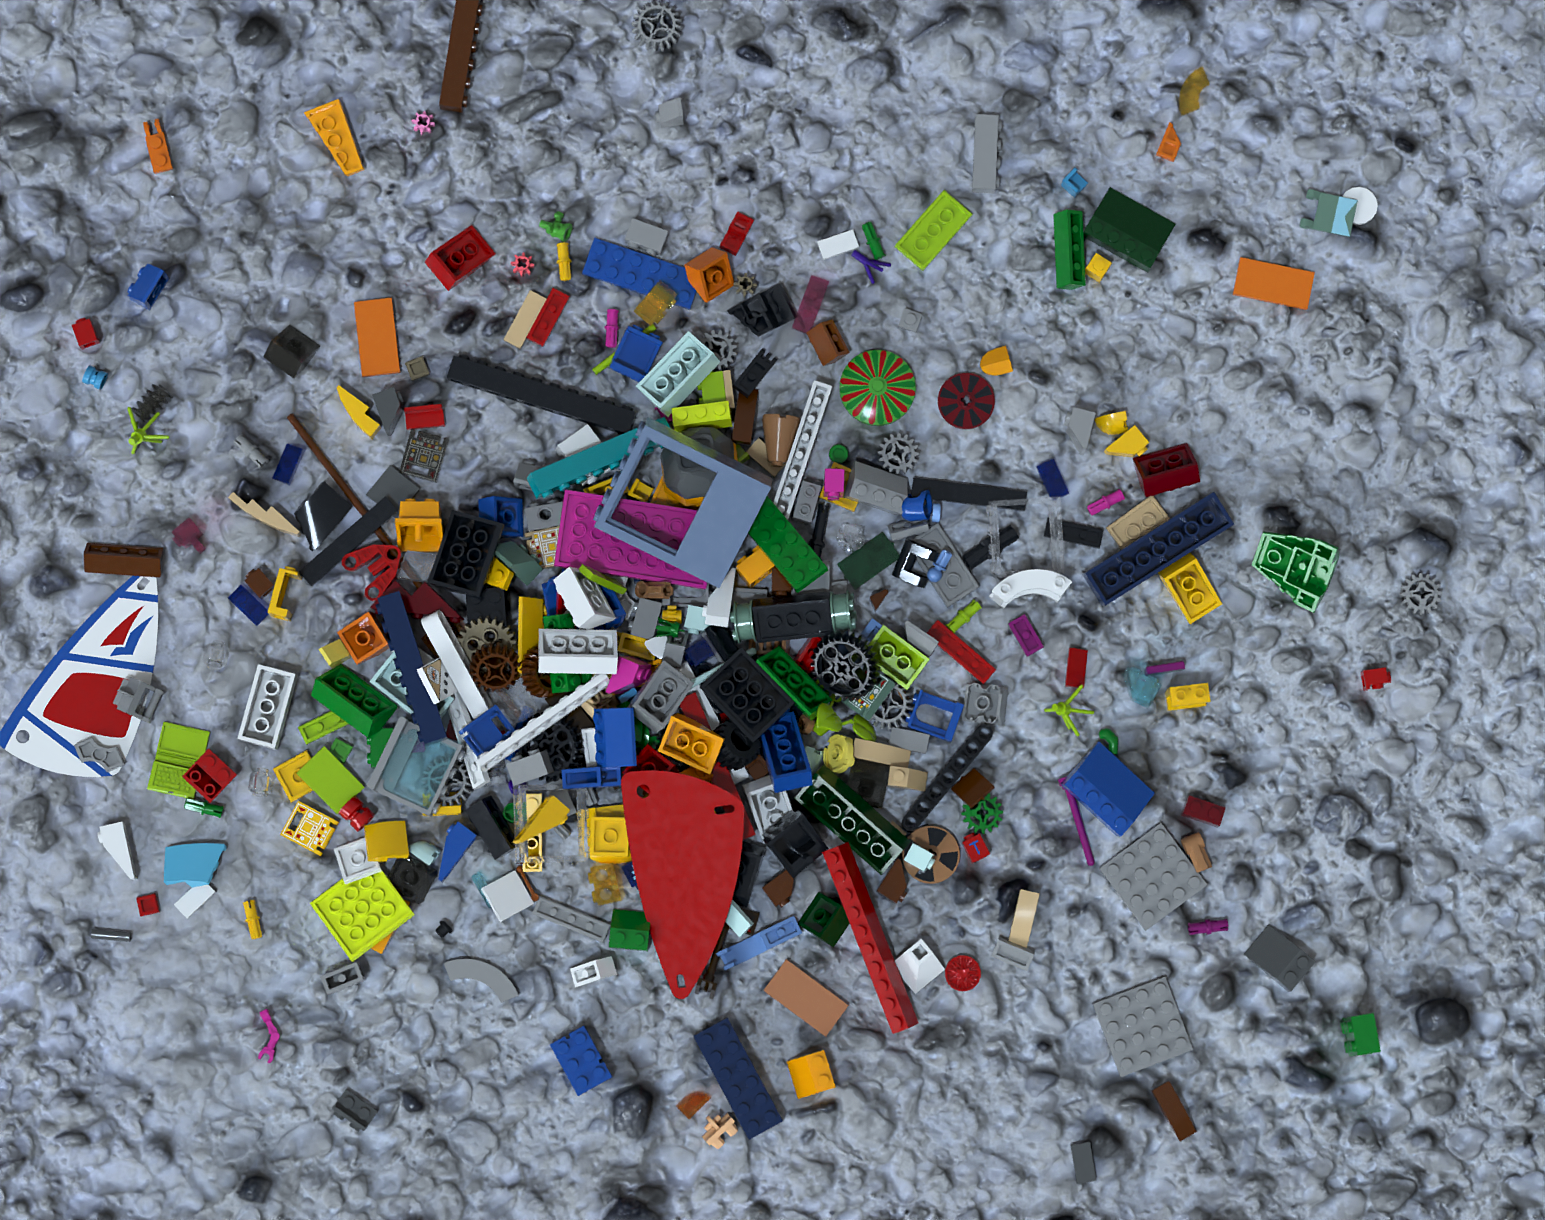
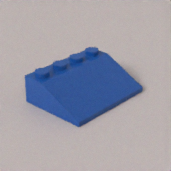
M1099 741L1069 773L1065 780L1061 782V785L1112 833L1120 837L1134 823L1155 794Z

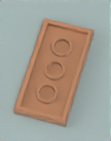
M787 959L763 990L825 1037L849 1006Z

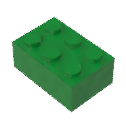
M1374 1013L1342 1018L1343 1022H1340L1341 1031L1346 1036L1344 1049L1345 1053H1349V1057L1381 1052Z

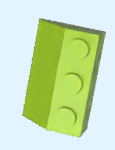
M885 625L881 627L868 645V647L873 645L872 653L877 652L874 658L880 659L876 664L881 667L880 670L906 690L910 688L930 660V658Z

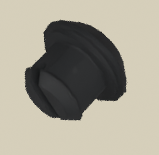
M439 921L441 925L436 929V933L440 937H444L448 932L452 934V928L445 921Z

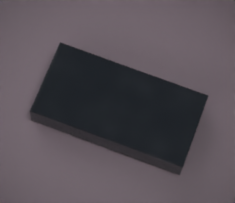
M711 625L705 629L706 634L724 662L738 651L725 627Z

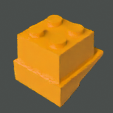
M405 499V501H400L399 518H395L398 548L402 552H438L444 535L439 502H436L434 499H425L424 501Z

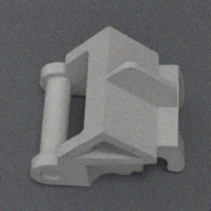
M131 677L130 680L123 679L113 704L117 705L118 710L151 724L152 720L150 719L161 695L163 696L165 692ZM151 690L154 692L144 716L138 714L139 706L144 695H147L148 691Z

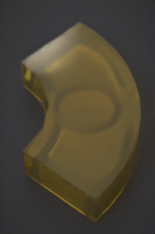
M1203 67L1191 73L1181 88L1179 94L1181 116L1200 108L1198 103L1199 94L1204 88L1209 86V81Z

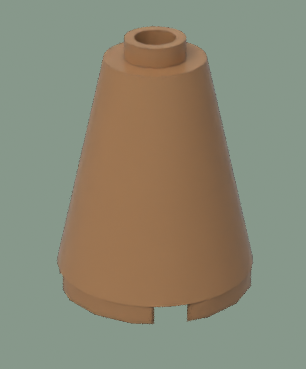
M764 414L762 424L767 460L773 467H783V464L787 463L800 424V418L786 415L785 417L780 416V414Z

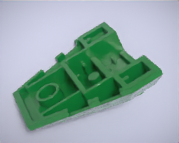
M1263 532L1251 565L1269 581L1272 580L1280 587L1279 590L1283 593L1286 592L1296 605L1314 613L1328 590L1339 560V548L1320 539Z

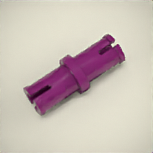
M1227 918L1211 921L1210 919H1205L1203 922L1188 923L1189 935L1201 933L1209 935L1212 932L1228 931Z

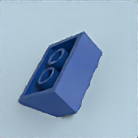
M634 707L594 709L593 721L595 723L594 740L596 743L595 759L597 767L637 766Z

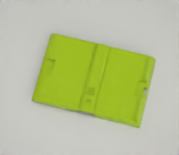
M163 722L147 790L194 799L196 789L182 776L206 752L210 732Z

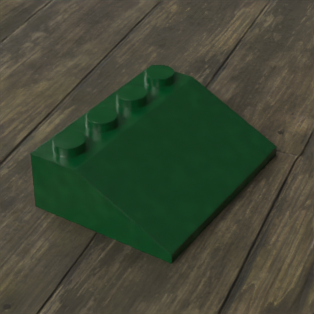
M1110 187L1085 228L1083 237L1148 273L1176 224Z

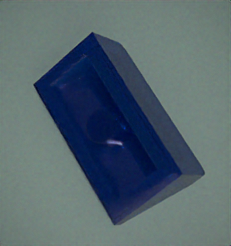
M286 444L272 479L290 486L305 452L304 449Z

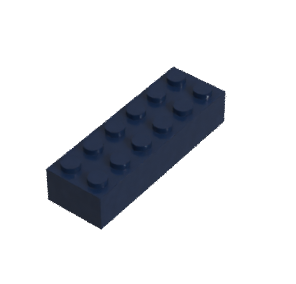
M728 1018L693 1036L749 1140L783 1122Z

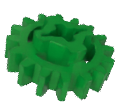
M988 793L984 800L978 802L976 809L970 810L968 805L962 806V808L966 809V812L961 813L962 816H966L963 823H969L968 829L974 827V833L979 829L984 834L985 829L992 832V826L998 827L996 821H1002V818L998 816L1003 814V811L998 810L1002 804L995 803L997 797L990 799V793ZM986 801L989 802L994 807V809H990L986 805ZM981 804L983 810L987 812V814L983 818V822L981 815H977V812H979L981 809ZM995 816L994 820L990 824L986 825V820L989 817ZM974 817L976 820H978L979 825L975 824L971 820V818Z

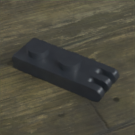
M763 348L732 386L746 398L751 395L778 360L774 357L769 362L770 353L763 358L762 355L765 353Z

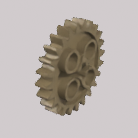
M481 616L478 618V622L472 619L471 625L466 623L464 626L466 630L461 629L459 632L462 636L457 637L470 662L473 652L477 649L481 650L482 645L489 646L490 642L493 644L498 639H502L499 642L501 647L506 644L507 650L512 647L514 651L518 650V646L514 645L518 639L512 638L515 632H508L510 625L504 627V620L497 623V617L493 621H490L489 616L486 617L485 621H483ZM492 631L495 634V638L488 637L486 632ZM470 640H476L479 646H472ZM482 662L480 668L482 672L485 673L486 667L485 664ZM508 662L505 663L507 671L510 669Z

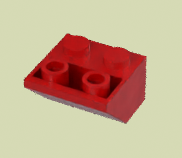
M208 748L182 777L211 803L237 774Z

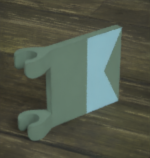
M1308 189L1306 198L1319 200L1315 220L1302 218L1300 227L1350 237L1358 200Z

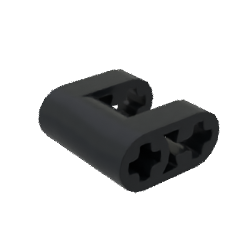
M906 539L892 575L918 587L925 588L929 579L913 572L912 568L917 556L936 562L939 552L913 540Z

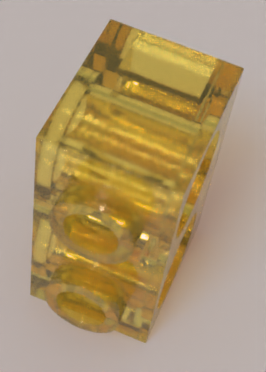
M609 863L591 867L588 878L589 883L594 884L595 891L592 892L593 902L598 903V906L621 902L614 864ZM601 870L606 871L608 875L604 881H599L596 877L597 873ZM604 889L611 891V897L608 900H603L600 896Z

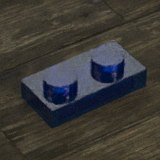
M1054 459L1036 466L1051 502L1069 495Z

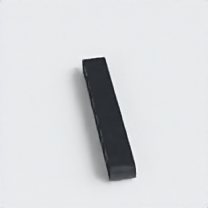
M981 725L975 730L902 820V828L905 831L913 832L921 825L988 744L993 736V730L990 726ZM980 730H987L989 737L987 739L980 738ZM974 744L977 747V752L974 754L968 753L967 745ZM962 759L965 766L958 769L955 767L954 761ZM950 774L953 778L952 782L944 783L942 775ZM937 788L940 791V797L932 798L930 790ZM920 803H925L928 806L926 813L918 811L917 807ZM907 818H913L916 821L914 828L906 826L905 820Z

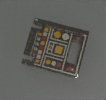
M411 429L399 473L437 483L449 439L444 438L443 444L440 445L441 436L419 431L417 438H414L415 430ZM412 465L429 469L428 476L410 471Z

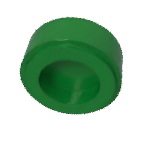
M834 445L829 451V458L832 462L842 464L848 458V451L843 445Z

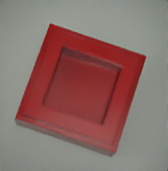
M156 893L136 898L140 917L160 913Z

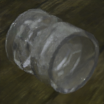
M505 759L487 770L490 782L485 784L484 787H494L509 783L507 772L504 771L506 768Z

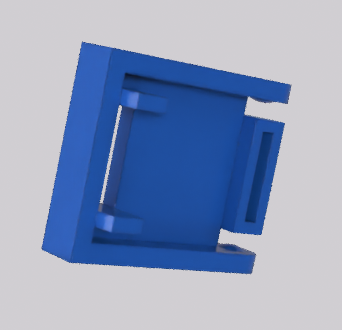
M495 704L461 729L459 734L468 733L463 739L477 757L481 753L494 749L498 742L511 737L515 729ZM495 716L499 718L508 730L504 735H502L491 720Z

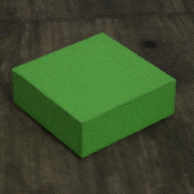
M336 738L329 751L339 762L345 764L353 746Z

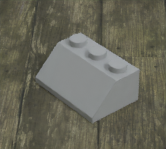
M854 461L843 498L894 515H900L903 513L902 503L908 496L907 478Z

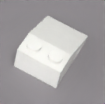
M770 775L742 785L762 841L764 839L762 834L792 810L786 791L774 793Z

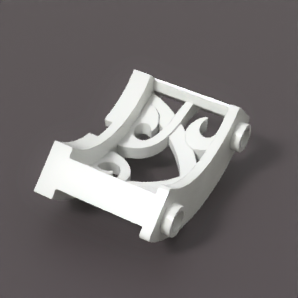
M1041 569L1025 570L1002 580L994 587L989 598L1003 609L1014 599L1027 594L1043 595L1058 602L1068 590L1072 581L1053 571Z

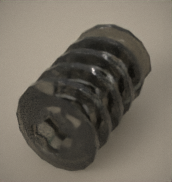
M160 384L159 386L151 385L154 391H146L149 397L141 396L143 403L136 402L138 409L131 407L132 412L144 423H146L145 420L152 418L151 414L155 415L157 413L156 408L163 409L160 404L161 402L168 404L166 397L173 398Z

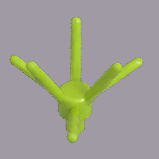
M131 407L127 408L134 429L131 438L128 440L129 444L133 445L132 454H135L137 445L143 441L162 443L160 439H169V435H147L146 430L160 415V412H157L143 428H138V422H135Z
M1082 684L1065 702H1059L1058 704H1053L1052 708L1044 709V712H1056V714L1062 716L1069 730L1072 729L1076 736L1080 734L1070 719L1069 714L1071 712L1094 714V711L1071 708L1069 705L1083 688Z

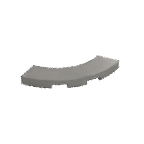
M456 959L444 963L450 981L465 978L478 980L489 986L496 993L501 1003L519 996L509 978L488 963L474 959Z

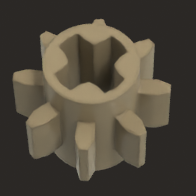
M745 273L744 277L737 276L738 283H733L734 287H738L736 294L741 292L744 298L748 293L754 295L752 288H757V284H752L755 277L749 278L747 273ZM744 282H747L749 285L747 289H743Z

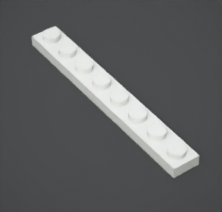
M595 674L588 683L578 686L571 695L564 696L559 700L558 704L544 710L541 716L531 719L525 727L514 731L511 737L498 742L494 749L481 754L476 761L484 773L606 688L610 681L606 674Z

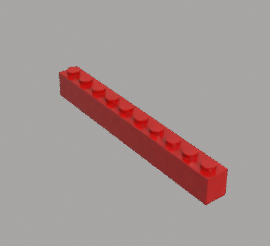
M849 842L822 852L892 1034L918 1024L919 1022Z

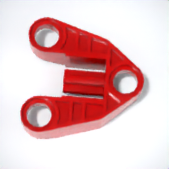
M373 544L348 553L343 557V567L348 571H356L381 555L382 557L367 567L373 576H376L387 566H390L389 569L375 578L365 588V596L368 600L375 602L399 577L402 551L397 546ZM396 549L398 551L396 559H389V550ZM349 557L356 559V565L352 568L346 565V560ZM372 587H376L379 590V595L376 598L369 596V590Z

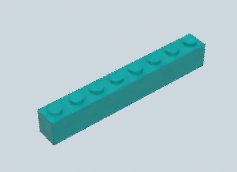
M665 416L655 420L670 428ZM637 428L531 472L526 479L536 499L543 497V499L548 498L554 494V491H564L575 482L581 484L587 480V477L592 475L594 477L600 476L608 468L611 470L618 468L624 454L627 456L629 454L627 450L632 438H637L635 435ZM650 440L643 454L647 456L653 453L654 449L658 447L663 449L664 447Z

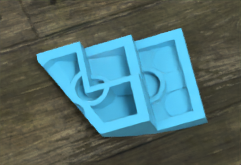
M194 843L165 847L164 883L171 885L185 882L192 888L208 885L219 865L218 859L222 851L226 850V845Z

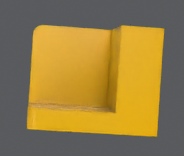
M636 478L627 495L631 500L648 502L654 489Z

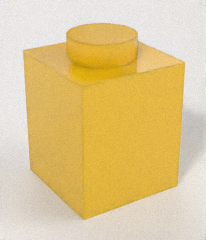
M1095 253L1085 269V274L1100 283L1112 263Z

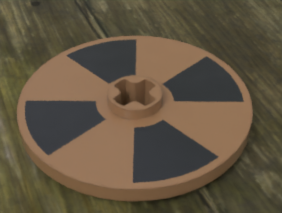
M924 826L916 829L908 836L911 842L902 851V861L905 869L914 879L922 883L935 884L948 879L955 872L959 864L960 850L957 841L951 833L941 827ZM913 843L928 851L932 849V852L936 853V856L933 857L936 861L931 870L927 868L926 871H922L904 861Z

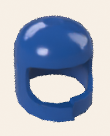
M923 490L916 498L908 494L902 503L903 513L901 516L906 521L930 519L932 512L930 490Z

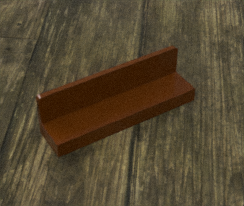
M100 543L86 544L83 554L84 571L87 573L161 577L163 548Z

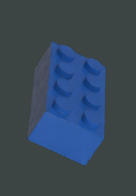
M794 711L788 712L766 731L760 740L774 793L812 785V772Z

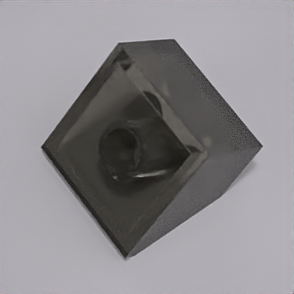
M289 324L271 340L263 357L287 375L295 378L305 369L320 348V345Z
M855 759L854 765L850 767L847 785L870 806L882 809L890 765Z

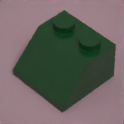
M820 892L817 893L798 921L799 926L833 948L850 924L844 907Z

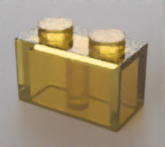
M659 280L636 307L634 312L650 326L654 322L658 324L665 316L662 312L666 308L670 310L677 302L674 298L678 294L663 281Z

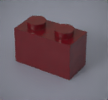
M1189 795L1186 798L1181 816L1218 828L1226 808Z

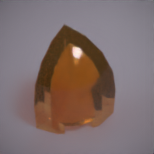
M700 1092L690 1093L676 1107L690 1120L711 1097Z

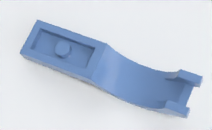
M792 916L716 954L721 957L725 965L723 967L725 971L802 934V931L795 917Z

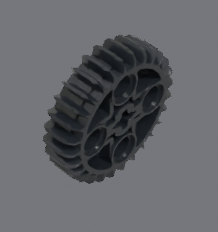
M837 631L835 634L830 633L817 643V647L813 649L814 654L810 657L814 660L810 663V666L815 667L810 673H816L813 680H819L818 686L822 685L824 692L829 691V697L835 694V700H838L840 697H842V701L847 699L853 701L855 698L857 700L873 689L880 675L877 671L881 667L876 665L880 659L874 658L877 652L872 653L873 645L868 647L866 645L868 640L863 642L861 640L862 635L856 638L855 632L850 635L848 631L843 632V634L841 631ZM844 644L852 646L854 649L849 652ZM831 647L836 650V654L832 652ZM856 653H859L862 659L858 658ZM823 657L830 665L826 669L824 668ZM864 663L867 666V675L860 667ZM828 673L832 674L834 679L830 678ZM854 678L859 681L860 685L855 683ZM839 681H842V682L844 683V685L846 686V688L841 687V686L837 685L836 683H838Z
M539 713L534 714V717L531 716L528 718V722L531 719L538 718L541 715ZM568 715L556 722L561 727L554 732L549 727L541 735L534 737L532 741L535 746L528 750L527 742L519 750L515 751V753L521 754L525 758L529 756L528 752L538 748L540 752L547 750L550 745L549 743H553L550 749L547 750L554 772L539 777V781L545 778L546 782H550L552 779L556 782L559 778L562 780L561 770L577 769L576 765L582 763L578 759L585 756L580 753L581 750L585 749L583 746H580V743L584 742L583 739H579L582 732L576 731L579 725L572 726L573 719L567 721ZM523 722L522 725L525 727L528 722ZM562 731L567 733V740L563 739ZM570 743H572V754H571V756L568 754V752H567L566 749L564 748L565 746H567V745L570 744ZM559 757L564 761L563 767L558 763Z

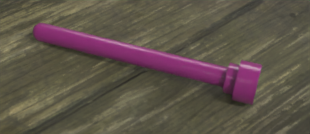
M1066 777L1058 779L1060 787L1062 786L1061 782L1064 781ZM1065 789L1087 864L1093 866L1095 861L1076 798Z

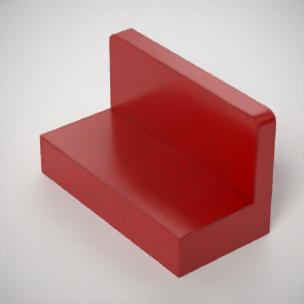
M442 404L404 408L407 430L445 426Z

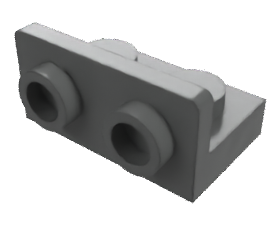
M347 1089L331 1108L335 1111L333 1114L342 1121L346 1118L351 1122L349 1126L358 1132L360 1129L365 1131L378 1113L376 1109Z

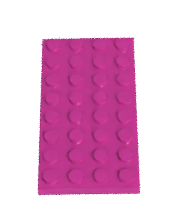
M564 490L554 566L580 568L583 564L607 575L652 582H670L671 585L706 589L707 582L595 528L596 521L593 518L598 506H603V503H601L603 495ZM621 498L611 518L678 550L697 510Z

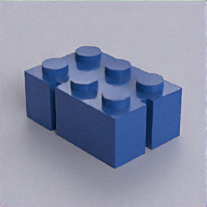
M585 1026L571 1032L569 1039L564 1036L550 1044L578 1096L612 1078L605 1062H599L603 1058Z

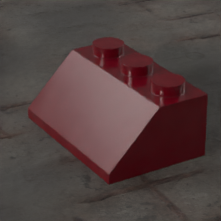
M1187 443L1132 458L1140 487L1145 497L1155 496L1200 482L1198 464Z

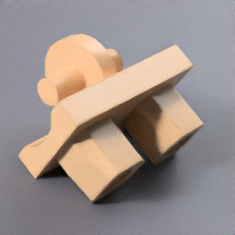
M728 1113L722 1118L717 1115L713 1119L708 1115L706 1119L709 1123L704 1127L707 1132L702 1138L709 1146L712 1145L716 1149H720L725 1143L720 1136L726 1131L731 1137L738 1132V1128Z

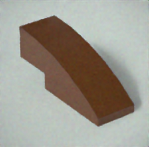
M757 389L748 398L740 392L738 394L732 441L734 443L751 445L758 397Z
M1169 1081L1151 1090L1179 1142L1196 1133L1185 1108Z

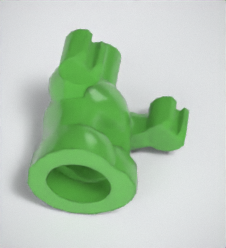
M559 211L554 214L555 220L553 222L541 220L539 223V227L545 229L546 233L552 237L559 238L563 242L570 238L572 232V224L561 223L564 214Z

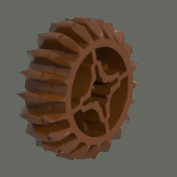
M490 642L489 647L482 645L481 650L477 649L475 651L476 655H472L469 664L471 668L470 675L473 676V682H477L478 687L484 685L485 691L491 688L492 693L495 689H498L501 693L503 687L508 690L510 685L514 686L516 680H519L520 675L518 674L520 673L518 672V667H520L521 663L518 662L519 656L518 653H514L513 647L507 650L506 644L501 647L499 642H497L496 646H493ZM482 662L485 664L486 667L485 673H483L480 668ZM506 662H508L511 666V670L509 672H507L505 668Z
M538 646L527 650V654L523 655L524 660L520 662L522 664V668L519 669L522 671L520 678L524 680L522 685L526 686V691H529L531 695L539 698L550 697L555 694L552 693L550 673H538Z

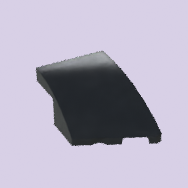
M781 283L727 310L730 315L738 318L745 327L750 328L751 332L758 337L797 318Z
M325 481L294 512L296 520L301 526V531L309 542V549L311 551H314L352 508Z

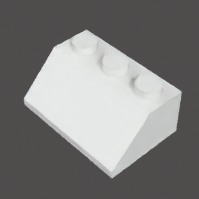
M569 567L553 580L556 585V591L562 596L565 602L564 605L570 611L573 617L572 620L578 628L592 629L616 619L599 585L587 579L579 572V568Z

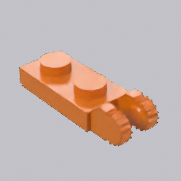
M159 118L154 119L158 134L151 135L148 122H143L146 134L145 139L154 174L173 170L165 134L162 132Z

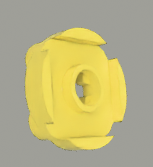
M840 734L831 736L827 741L830 742L828 748H824L823 762L833 773L840 774L845 772L848 767L854 765L853 739Z

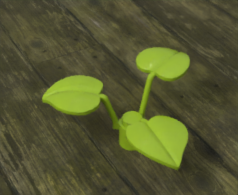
M835 694L830 696L832 699L830 704L822 703L819 705L817 721L814 723L813 728L819 736H823L829 730L838 732L842 729V726L853 724L852 728L858 736L865 740L876 742V733L871 722L859 714H856L853 719L842 722L836 712H834L832 708L834 701L840 702L842 697L835 700Z

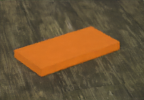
M1240 257L1232 295L1307 310L1315 272Z
M392 298L354 302L362 377L400 373Z

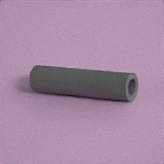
M92 929L91 938L130 942L131 932Z

